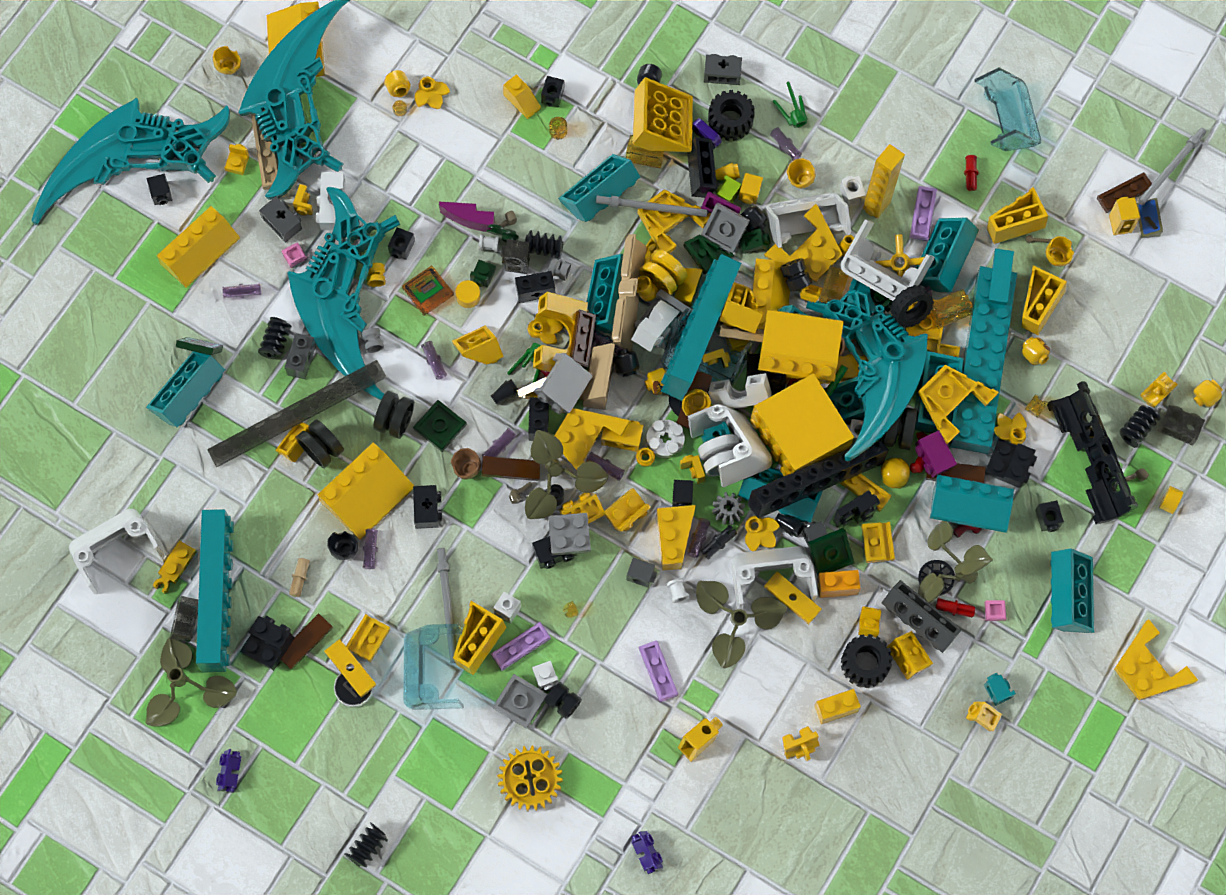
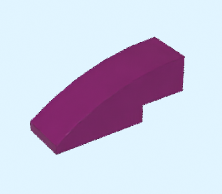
M439 201L441 214L467 228L486 232L491 229L488 228V225L495 223L494 212L477 211L476 204Z

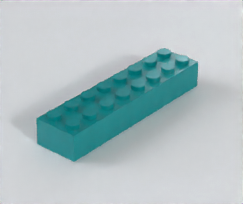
M723 254L720 255L718 260L714 259L705 276V281L700 288L699 295L694 302L693 310L686 321L687 324L680 335V340L675 347L673 357L667 366L668 369L661 380V383L664 384L661 392L681 401L692 384L742 263Z
M225 509L202 510L196 664L202 673L226 672V666L230 665V655L227 654V647H230V635L227 634V631L231 627V616H228V608L232 606V599L229 597V589H232V578H229V571L233 570V560L230 559V552H233L234 547L233 540H231V533H234V522L231 521V516H228Z

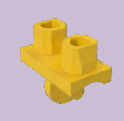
M1163 372L1140 396L1149 406L1155 408L1178 384Z
M808 726L799 731L801 738L795 740L792 734L782 737L786 759L796 756L797 759L804 757L806 761L811 760L810 754L815 752L816 747L820 746L817 732H812Z

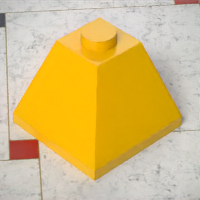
M486 325L452 340L453 345L463 357L486 365L496 363L500 358L504 357L497 338Z

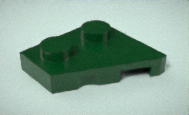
M700 234L684 242L683 245L698 267L703 270V274L708 272L714 259L718 260L721 254L731 259L734 258L733 253H726L719 248V245L708 241L707 238Z

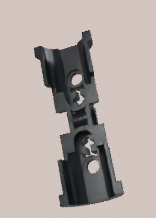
M1081 381L1077 384L1079 390L1075 393L1057 400H1051L1046 404L1049 411H1053L1061 433L1070 432L1077 451H1082L1083 449L1086 451L1091 466L1087 467L1085 471L1092 489L1085 491L1095 513L1093 516L1095 524H1101L1130 513L1138 507V504L1135 502V497L1131 496L1130 488L1118 462L1116 452L1106 433L1096 406L1089 395L1090 389L1085 381ZM1087 413H1089V415L1092 416V420L1090 423L1087 421L1086 418ZM1116 482L1118 483L1120 488L1119 492L1115 489Z

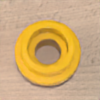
M641 448L636 454V460L641 466H650L655 461V453L650 448ZM647 455L649 459L643 460L642 456Z

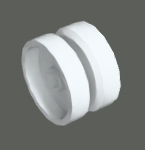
M737 435L719 436L703 443L698 448L701 460L706 461L703 467L707 476H720L719 465L735 459L733 448L740 443Z

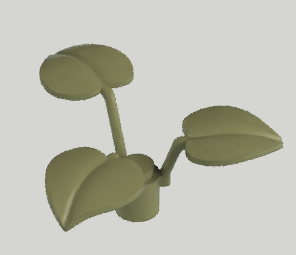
M536 430L530 450L531 457L536 463L545 465L548 471L547 491L545 492L544 489L538 487L528 494L525 502V514L528 519H541L554 513L557 501L553 495L549 494L552 476L557 477L562 472H565L576 479L575 487L579 491L591 493L600 489L607 482L609 475L599 464L592 461L582 463L577 468V475L573 474L565 467H562L558 460L563 455V446L560 440L548 432Z
M941 521L940 524L934 527L928 537L927 544L933 551H937L942 547L958 563L954 569L956 576L944 574L937 576L934 573L927 575L919 586L918 594L928 603L933 602L944 589L942 578L953 579L958 582L962 579L971 584L977 579V571L993 561L986 550L980 545H974L968 549L964 555V561H960L945 545L953 537V528L947 521Z
M702 580L697 583L696 598L704 612L714 614L720 607L731 614L730 621L734 625L731 636L726 633L720 634L712 643L713 654L722 668L731 667L742 658L745 652V642L742 638L734 636L738 626L745 624L747 618L755 617V624L759 628L768 630L777 626L787 611L785 604L770 597L758 598L751 604V610L754 614H747L742 609L733 611L723 606L728 601L729 594L727 588L722 583Z
M169 637L162 649L160 663L171 682V698L166 694H158L150 700L147 706L146 724L154 727L165 726L172 723L178 717L180 706L174 702L175 687H182L186 682L205 691L203 700L212 708H220L229 703L237 695V689L229 679L223 676L210 677L206 682V687L187 677L182 669L190 665L193 659L192 651L186 644Z

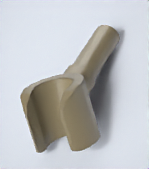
M508 211L505 214L506 220L500 226L504 228L508 224L513 225L517 222L514 211Z
M1141 468L1125 478L1126 481L1138 478L1142 482L1148 478L1149 474L1145 469Z
M529 482L518 490H512L509 495L511 503L515 504L521 501L520 494L530 488L532 483Z

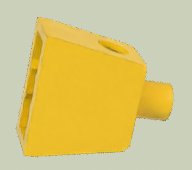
M714 717L711 721L706 718L703 719L683 736L677 748L692 762L715 741L719 734L718 730L723 726L722 722L717 717Z

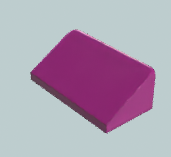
M709 191L701 206V209H706L709 213H712L717 203L738 214L741 210V207Z

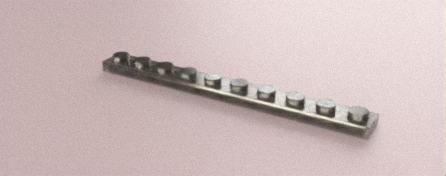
M375 360L210 447L207 451L215 466L219 467L387 377L378 360Z

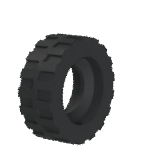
M913 285L902 290L896 296L890 307V312L901 326L913 327L924 321L931 313L934 301L924 287ZM917 302L912 309L906 311L913 303Z

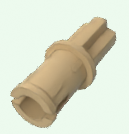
M298 558L295 573L292 574L293 580L289 595L293 597L301 596L304 581L307 580L306 574L310 560Z

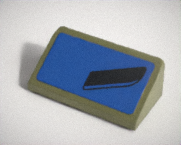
M1157 198L1149 199L1144 205L1136 203L1140 215L1141 237H1160L1163 228Z

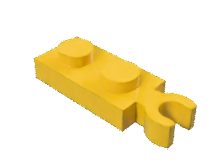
M179 540L158 572L162 577L155 580L153 587L157 589L160 584H164L162 592L166 594L169 590V583H177L197 551Z

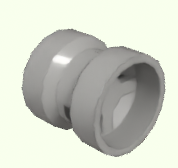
M553 257L548 271H552L553 276H558L559 279L566 281L571 263L566 261L560 262L559 259Z
M369 328L361 333L363 340L366 342V352L374 353L384 348L383 341L380 339L379 328Z

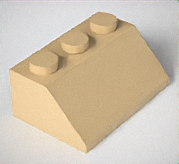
M610 343L592 347L588 372L593 376L580 396V400H583V407L606 410L613 369V357L615 356V344Z

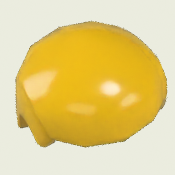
M228 46L218 47L214 51L212 57L213 64L218 72L231 75L238 71L241 66V58L237 51H231Z
M804 158L795 159L787 168V176L794 187L802 189L814 183L816 172L809 160Z
M1064 236L1053 238L1045 251L1048 261L1054 266L1069 264L1074 255V251L1071 248L1072 242Z
M693 389L684 396L682 409L685 415L689 416L711 407L712 400L704 390Z
M901 458L885 460L883 466H881L883 483L890 488L905 486L910 478L908 463Z

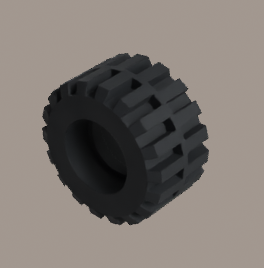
M729 90V93L722 91L721 95L717 94L709 106V126L721 139L725 137V140L729 141V138H733V141H735L737 137H740V139L744 138V134L747 135L753 126L755 108L752 105V100H747V95L745 93L741 95L740 91L734 93L733 90ZM735 111L741 117L737 120H728L722 116V113Z
M864 634L860 635L859 638L855 637L847 644L843 652L841 669L845 671L844 676L850 678L849 682L852 684L854 682L857 683L858 687H861V685H865V688H869L870 685H873V687L877 686L879 682L884 681L892 667L893 655H890L891 649L890 647L887 648V643L885 641L881 642V638L878 636L876 639L872 638L873 635L868 634L867 637ZM860 652L873 654L878 662L877 668L874 670L860 668L856 663V655Z

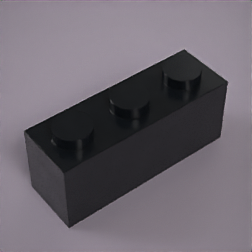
M695 137L692 140V151L687 152L691 196L705 198L708 191L713 193L717 189L712 139Z

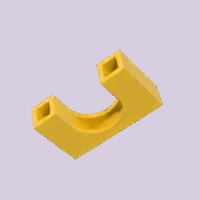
M546 292L539 297L538 315L561 322L569 333L570 342L567 349H558L547 345H541L535 349L533 368L550 372L556 363L552 360L556 353H566L570 356L576 312L579 309L589 312L587 309L588 302L551 292Z

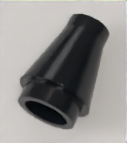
M512 379L505 380L490 396L496 404H499L517 396L516 393H518L517 390L519 389Z
M778 513L775 518L779 526L791 537H798L803 530L804 523L800 519Z

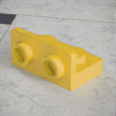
M631 488L608 507L603 514L615 530L625 532L633 526L635 520L646 516L647 510L651 507L649 504H645L634 488Z
M593 492L583 493L579 495L580 499L574 502L572 500L567 501L559 509L562 515L587 513L588 524L604 516V509L597 495Z
M912 631L895 638L887 646V648L890 647V655H893L894 661L907 680L933 664Z

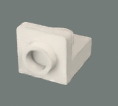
M551 661L532 667L540 690L550 691L559 683Z

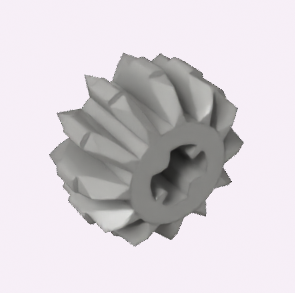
M725 492L724 498L718 495L717 501L713 502L715 508L712 510L713 514H717L716 520L723 519V525L726 524V521H729L730 525H733L734 520L739 522L740 516H744L745 513L742 510L745 508V504L740 503L742 498L738 497L735 499V493L728 497V493ZM726 506H730V509L732 508V511H727L728 509L725 510Z

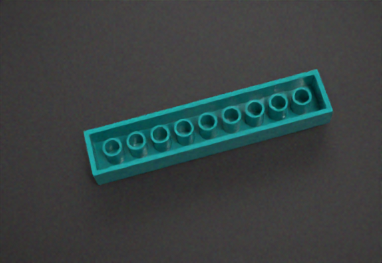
M980 266L976 276L962 373L967 375L968 378L976 382L979 381L984 386L1000 393L1017 272H1011L1007 305L989 303L988 296L992 268ZM972 393L958 405L956 428L960 432L951 440V448L983 454L989 453L992 447L999 393L986 406Z

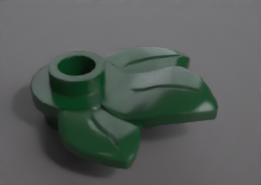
M497 224L488 225V228L491 229L486 232L502 236V241L516 243V240L519 239L514 230H505Z

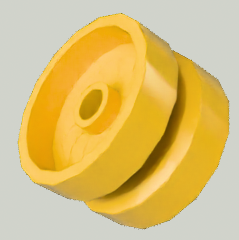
M656 250L650 258L651 262H646L639 270L641 276L650 278L657 287L658 292L662 289L669 295L676 291V285H681L688 277L682 264L663 250Z

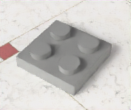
M717 203L701 235L724 250L734 253L750 220Z
M587 513L548 516L552 556L591 552Z
M513 674L493 705V709L527 729L548 694Z

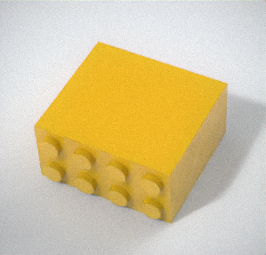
M814 373L754 405L750 419L755 430L758 429L760 432V438L764 445H768L770 448L771 457L780 464L783 476H787L849 449L854 439L853 434Z

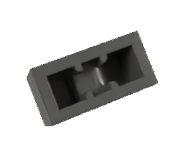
M718 54L706 55L704 83L740 85L742 57L735 55L720 56Z
M275 197L263 206L259 212L261 218L286 243L302 230L300 223L302 220L297 213H292L289 210L290 208L284 200L280 201Z
M295 333L284 367L288 376L306 379L316 348L314 337Z

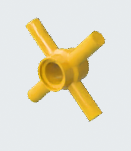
M898 234L895 235L896 254L892 256L891 260L874 262L885 268L891 267L897 272V275L902 277L910 266L921 265L925 257L909 258L903 251V235ZM899 258H903L905 261L904 266L898 268L896 265V261Z

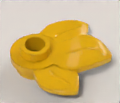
M428 76L423 77L419 82V89L415 93L416 105L422 107L428 104L434 109H440L443 104L442 96L450 93V90L443 82H436Z
M537 313L535 319L528 324L527 330L531 337L539 338L545 344H556L555 334L560 332L564 325L558 320L540 316Z
M999 413L996 421L998 427L994 428L995 435L1002 440H1009L1012 444H1022L1026 439L1025 429L1027 427L1023 415L1017 413L1011 419Z
M756 516L749 517L745 523L747 531L745 543L751 551H756L760 545L766 548H774L776 538L773 532L780 527L777 521L769 517L764 519H758ZM753 523H758L757 529H752Z

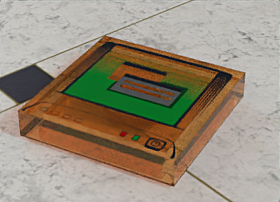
M432 265L402 285L404 292L423 316L454 296V292Z

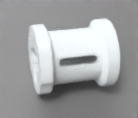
M480 234L479 251L486 249L498 252L499 236L486 237L484 234Z
M683 578L674 579L666 584L671 590L673 603L689 598V594L685 592L683 586Z

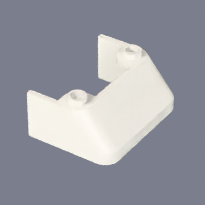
M826 193L768 204L765 206L772 240L780 248L782 244L787 243L791 239V235L816 231L817 229L804 218V215L815 204L818 205L832 234H839L844 230L847 235H851L848 205L836 193Z
M865 219L841 261V269L845 274L893 301L902 290L913 285L918 286L921 283L935 257L926 254L918 269L909 268L900 277L871 260L875 249L874 245L866 240V237L874 222Z
M718 404L688 416L692 438L702 435L705 429L722 424L724 421L731 432L738 436L740 443L733 448L735 459L719 465L722 487L736 483L771 467V454L743 413Z
M135 509L123 511L74 539L69 545V551L77 568L94 594L98 593L84 568L92 564L94 552L128 533L134 538L147 534L159 556L164 555L141 515Z
M795 546L735 554L731 560V570L737 609H742L744 604L741 586L751 584L754 581L755 572L793 568L794 573L798 577L807 578L810 599L815 603L818 596L814 567L807 550L804 547Z

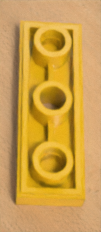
M776 572L764 585V588L808 625L822 610L779 572ZM793 596L796 600L792 601L789 597Z
M340 639L324 651L360 697H363L377 686ZM352 666L354 667V669L352 671H348V667Z

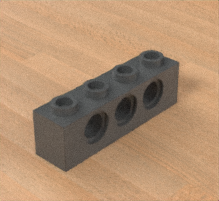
M901 580L893 586L881 602L888 611L893 612L904 624L909 625L920 637L925 638L935 649L942 653L962 630Z

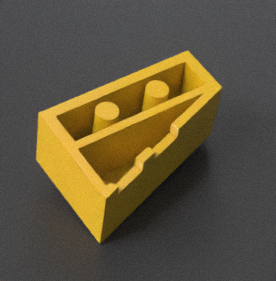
M1034 187L1029 189V192L1022 197L1016 198L1012 204L1006 205L989 217L987 231L994 244L1046 228L1048 214Z
M1033 265L1022 316V328L1036 335L1040 334L1066 292L1067 281Z
M736 282L733 283L719 321L726 326H735L755 334L763 313L758 311L759 305L754 303L755 297L750 287Z
M696 505L657 508L656 516L662 571L682 569Z
M470 601L468 615L465 618L464 628L459 637L453 659L457 666L474 675L507 627L503 619L475 602Z

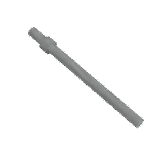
M1200 128L1194 136L1187 140L1185 147L1139 198L1138 203L1140 205H1144L1186 155L1198 146L1199 140L1206 133L1204 128Z
M619 196L596 197V203L607 204L610 207L618 208V206L701 217L707 216L706 209L619 199Z
M438 548L439 563L437 564V569L441 578L450 663H455L453 656L456 650V639L448 579L449 563L446 561L445 548Z

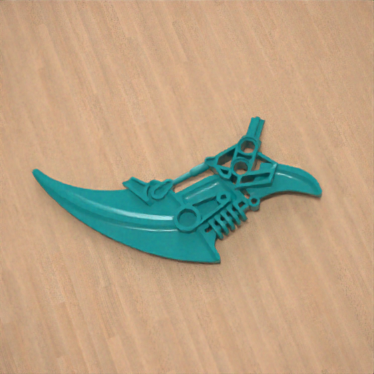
M333 0L313 12L294 27L275 46L261 64L245 93L238 113L241 116L256 115L255 120L258 121L257 124L260 126L259 129L262 131L261 134L264 136V141H272L270 150L278 156L277 175L265 195L268 200L284 196L293 187L299 175L313 163L320 166L326 165L336 172L342 170L344 163L330 156V152L323 147L320 135L321 123L318 119L317 110L314 107L312 87L316 84L315 76L323 68L321 58L318 57L316 59L322 36L337 12L351 0ZM304 93L308 96L311 123H306L300 97ZM312 132L315 133L317 142L309 138ZM306 142L304 148H299L301 143ZM316 152H322L319 157H314ZM299 154L308 159V161L304 162V160L299 158Z
M137 98L117 108L91 127L60 161L41 193L33 213L32 222L34 225H37L46 211L58 199L77 186L94 179L93 182L95 184L104 185L112 175H120L122 171H129L131 168L160 169L161 172L169 169L190 171L194 174L198 173L208 183L210 181L213 182L216 175L206 166V162L201 157L210 142L227 128L230 121L229 107L226 105L209 120L194 125H184L182 119H176L174 122H171L169 116L164 117L163 115H153L146 112L141 114L139 111L140 103ZM192 146H196L199 149L198 152ZM129 158H162L160 162H146V164H130L128 162Z
M327 187L326 190L335 209V226L332 234H325L324 239L326 243L323 247H317L320 252H314L317 257L312 256L311 259L314 262L309 261L308 264L311 267L307 266L305 268L307 271L303 273L289 271L287 273L292 296L307 331L311 337H314L316 345L327 359L356 386L381 400L384 393L370 377L359 347L358 330L362 333L367 326L360 316L362 308L359 305V294L369 269L372 268V261L379 243L386 236V232L401 224L396 215L381 223H378V221L366 223L357 214L354 204L346 193L338 188ZM373 230H377L374 236H370ZM360 239L358 245H353L355 240ZM367 250L366 254L361 255V252ZM359 262L363 264L355 293L349 296L348 293Z
M854 278L850 284L849 291L841 300L834 299L828 301L827 304L820 301L815 303L808 301L806 309L822 313L825 318L843 321L841 336L845 340V346L859 364L858 379L860 381L855 387V393L858 394L859 398L865 395V418L855 444L845 454L846 461L854 459L877 442L893 426L909 404L924 369L928 336L927 334L909 336V333L891 314L887 316L884 314V307L882 305L875 306L870 295V287ZM852 339H856L868 362L861 360L851 342Z

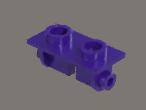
M231 749L224 751V754H221L219 765L222 767L221 773H218L216 778L217 791L226 788V792L233 793L234 789L237 788L238 774L231 772L232 770L239 771L242 758L240 752L232 751V754H230Z
M639 831V834L632 836L631 843L636 854L639 855L642 852L645 854L639 858L644 872L647 871L648 874L655 872V869H663L662 857L653 846L654 840L651 834L647 833V831Z

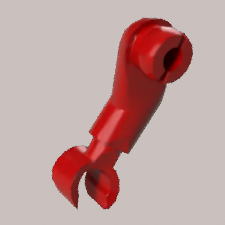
M922 431L916 433L918 440L928 436ZM918 456L916 462L910 464V471L912 473H920L924 470L925 463L922 457Z

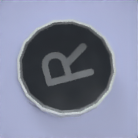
M341 673L335 679V696L346 707H361L373 695L372 689L363 697H360Z

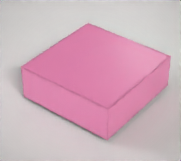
M298 242L281 251L290 268L307 260Z
M986 600L984 602L986 621H1006L1005 600Z

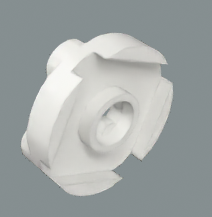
M671 420L655 421L649 428L646 437L647 445L655 453V456L660 458H670L679 453L685 441L683 428ZM668 435V437L671 438V440H667L666 443H663V439H661L660 437Z

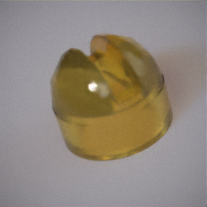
M402 100L394 102L392 106L393 113L396 116H404L407 113L406 103Z
M573 601L564 605L563 612L568 611L564 614L566 617L572 618L579 615Z

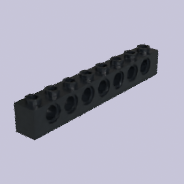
M879 439L866 451L854 459L846 461L845 454L851 449L849 448L752 490L747 505L759 519L882 465L889 450Z

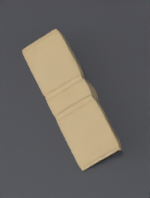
M629 234L625 240L621 267L622 281L618 288L619 299L616 303L612 331L613 343L623 349L628 348L629 352L632 351L633 347L631 339L635 333L634 323L637 319L640 297L636 292L637 278L641 276L639 270L644 265L647 247L636 239V234Z

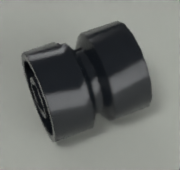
M803 258L792 260L780 267L783 276L788 278L786 283L790 292L812 284L809 273L805 272L807 267Z
M562 682L557 683L544 700L551 708H557V713L565 719L573 714L582 701L574 692L569 693V688Z

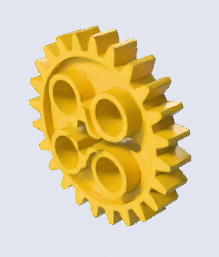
M531 745L530 751H527L526 747L523 746V752L516 748L515 756L508 753L510 760L503 759V763L506 766H499V770L503 774H498L497 777L503 781L499 782L498 786L504 787L500 793H507L505 801L512 799L511 806L513 807L518 803L519 810L526 806V810L529 812L530 806H533L534 810L537 811L538 805H541L544 809V802L547 801L552 804L550 797L557 798L558 795L555 790H561L557 783L563 782V779L557 776L562 774V770H556L560 764L559 762L553 764L555 756L548 758L549 751L547 750L543 754L541 747L534 751V746ZM526 761L529 762L531 776L536 777L533 778L534 796L531 795L529 781L527 780ZM537 762L544 765L540 771H535L532 768ZM517 766H521L524 769V772L520 775L513 773V769ZM539 782H545L548 785L543 791L538 790L536 786ZM519 786H525L528 789L527 793L523 795L518 794L516 790Z

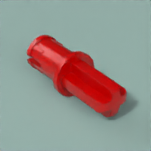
M967 155L965 157L966 170L964 171L966 189L968 191H975L977 189V175L979 174L977 170V156Z
M940 598L937 599L936 609L939 611L952 613L953 616L958 614L972 618L975 615L974 606L958 603L957 600L953 602Z

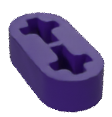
M698 118L692 123V130L700 138L712 139L713 149L722 143L720 136L702 119Z

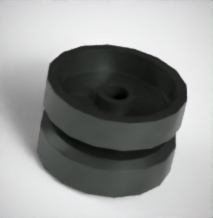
M387 391L378 406L373 424L374 430L385 433L389 429L390 436L401 439L410 423L414 410V400L408 397H402L399 400L397 393Z
M905 408L902 418L899 417L883 435L882 442L885 446L893 447L897 436H899V448L910 450L916 424V408Z
M315 419L308 425L310 433L302 431L295 438L307 455L321 468H325L331 463L330 455L338 457L344 451V448L335 435L322 422Z

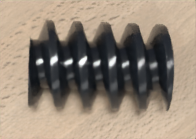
M530 230L525 238L523 252H526L528 248L529 253L532 254L536 249V254L540 255L543 250L544 256H547L550 252L553 258L558 253V258L561 259L564 241H562L561 235L555 240L554 234L550 238L547 237V233L540 237V232L537 231L536 235L533 236V232Z
M270 317V321L267 323L268 327L265 329L266 334L263 335L264 341L260 343L261 348L258 349V353L268 359H276V356H282L283 354L278 349H285L281 342L286 343L287 339L283 335L288 336L290 334L285 329H291L292 326L283 319Z
M1141 405L1138 411H1135L1133 416L1130 417L1129 422H1126L1124 427L1120 429V435L1128 445L1137 448V442L1143 441L1142 437L1148 435L1146 431L1150 432L1152 430L1151 426L1157 424L1155 420L1160 421L1161 417L1153 408Z
M371 822L372 829L365 828L367 835H359L362 842L354 841L357 848L349 847L352 854H344L359 867L367 868L365 860H373L370 853L378 854L375 847L383 848L381 840L388 842L386 834Z

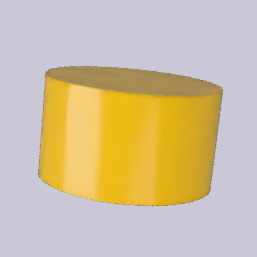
M471 280L462 281L457 285L455 292L458 304L464 308L475 307L481 297L479 286Z
M1169 486L1159 508L1173 514L1184 492Z

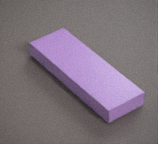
M924 186L918 187L909 238L928 241L937 189Z
M541 622L491 653V656L500 670L503 671L549 641L551 637Z
M658 641L639 646L640 654L659 702L678 696Z

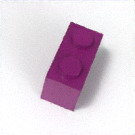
M939 430L915 443L916 453L919 457H922L925 463L924 468L928 474H931L932 478L957 465Z

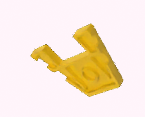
M665 189L648 201L651 203L701 209L697 205L692 206L686 203L685 199ZM639 208L637 212L658 250L666 251L669 254L676 249L677 245L665 235L668 231L688 216L701 228H704L711 213H707L706 217Z
M815 204L804 215V218L817 230L791 256L781 247L778 248L776 244L764 256L783 265L792 260L803 258L807 267L805 272L809 273L811 280L817 282L843 254L818 205Z
M961 295V297L955 298L945 297V299L938 300L933 299V309L926 319L913 327H905V330L909 333V336L927 334V351L959 357L960 347L942 344L941 338L946 310L965 314L968 295ZM917 302L913 303L908 308V311L912 309L917 304Z
M944 365L918 391V394L935 426L940 431L946 444H948L960 431L946 416L970 393L986 406L999 392Z
M573 408L566 415L554 436L562 443L563 455L577 470L584 463L586 456L604 427L622 437L630 421Z
M1149 619L1144 623L1114 668L1138 700L1178 689L1185 685L1194 684L1198 681L1187 666L1170 677L1147 649L1145 644L1160 634Z

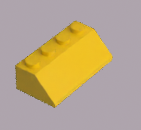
M210 206L156 256L160 264L187 288L236 243L240 237L227 220Z
M756 258L752 292L755 297L754 303L759 305L758 311L763 313L757 328L761 330L765 328L768 309L778 311L783 306L789 305L790 291L786 283L788 278L784 277L780 267L783 264L775 260Z

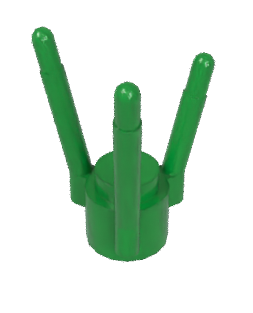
M787 81L786 84L795 110L790 113L791 116L789 117L776 100H773V103L785 117L789 126L793 125L794 128H799L807 124L808 118L805 114L802 96H798L799 109L791 84Z
M533 343L507 374L510 375L523 361L522 368H525L530 361L533 362L534 350L541 345ZM540 369L536 370L533 383L538 381Z

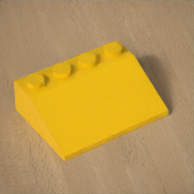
M318 1L298 3L266 15L269 54L294 27L320 8ZM322 38L317 50L316 59L318 57L321 58L323 68L315 77L325 76Z
M645 77L634 92L633 145L649 151L691 152L693 96Z
M768 309L758 370L808 377L814 373L817 379L834 381L843 321Z
M373 442L320 491L317 496L319 501L361 540L413 490L414 485Z

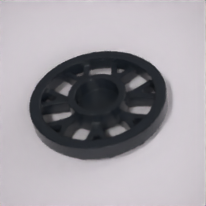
M931 560L921 567L918 581L920 585L922 582L921 578H925L928 575L923 571L926 567L931 570L930 573H934L937 576L944 574L942 570L946 567L950 571L946 575L951 574L955 576L952 567L945 561ZM933 564H940V570H934ZM952 579L951 584L944 583L945 590L939 596L948 593L954 586L955 580Z

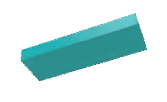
M995 248L988 296L989 303L1007 305L1014 251Z

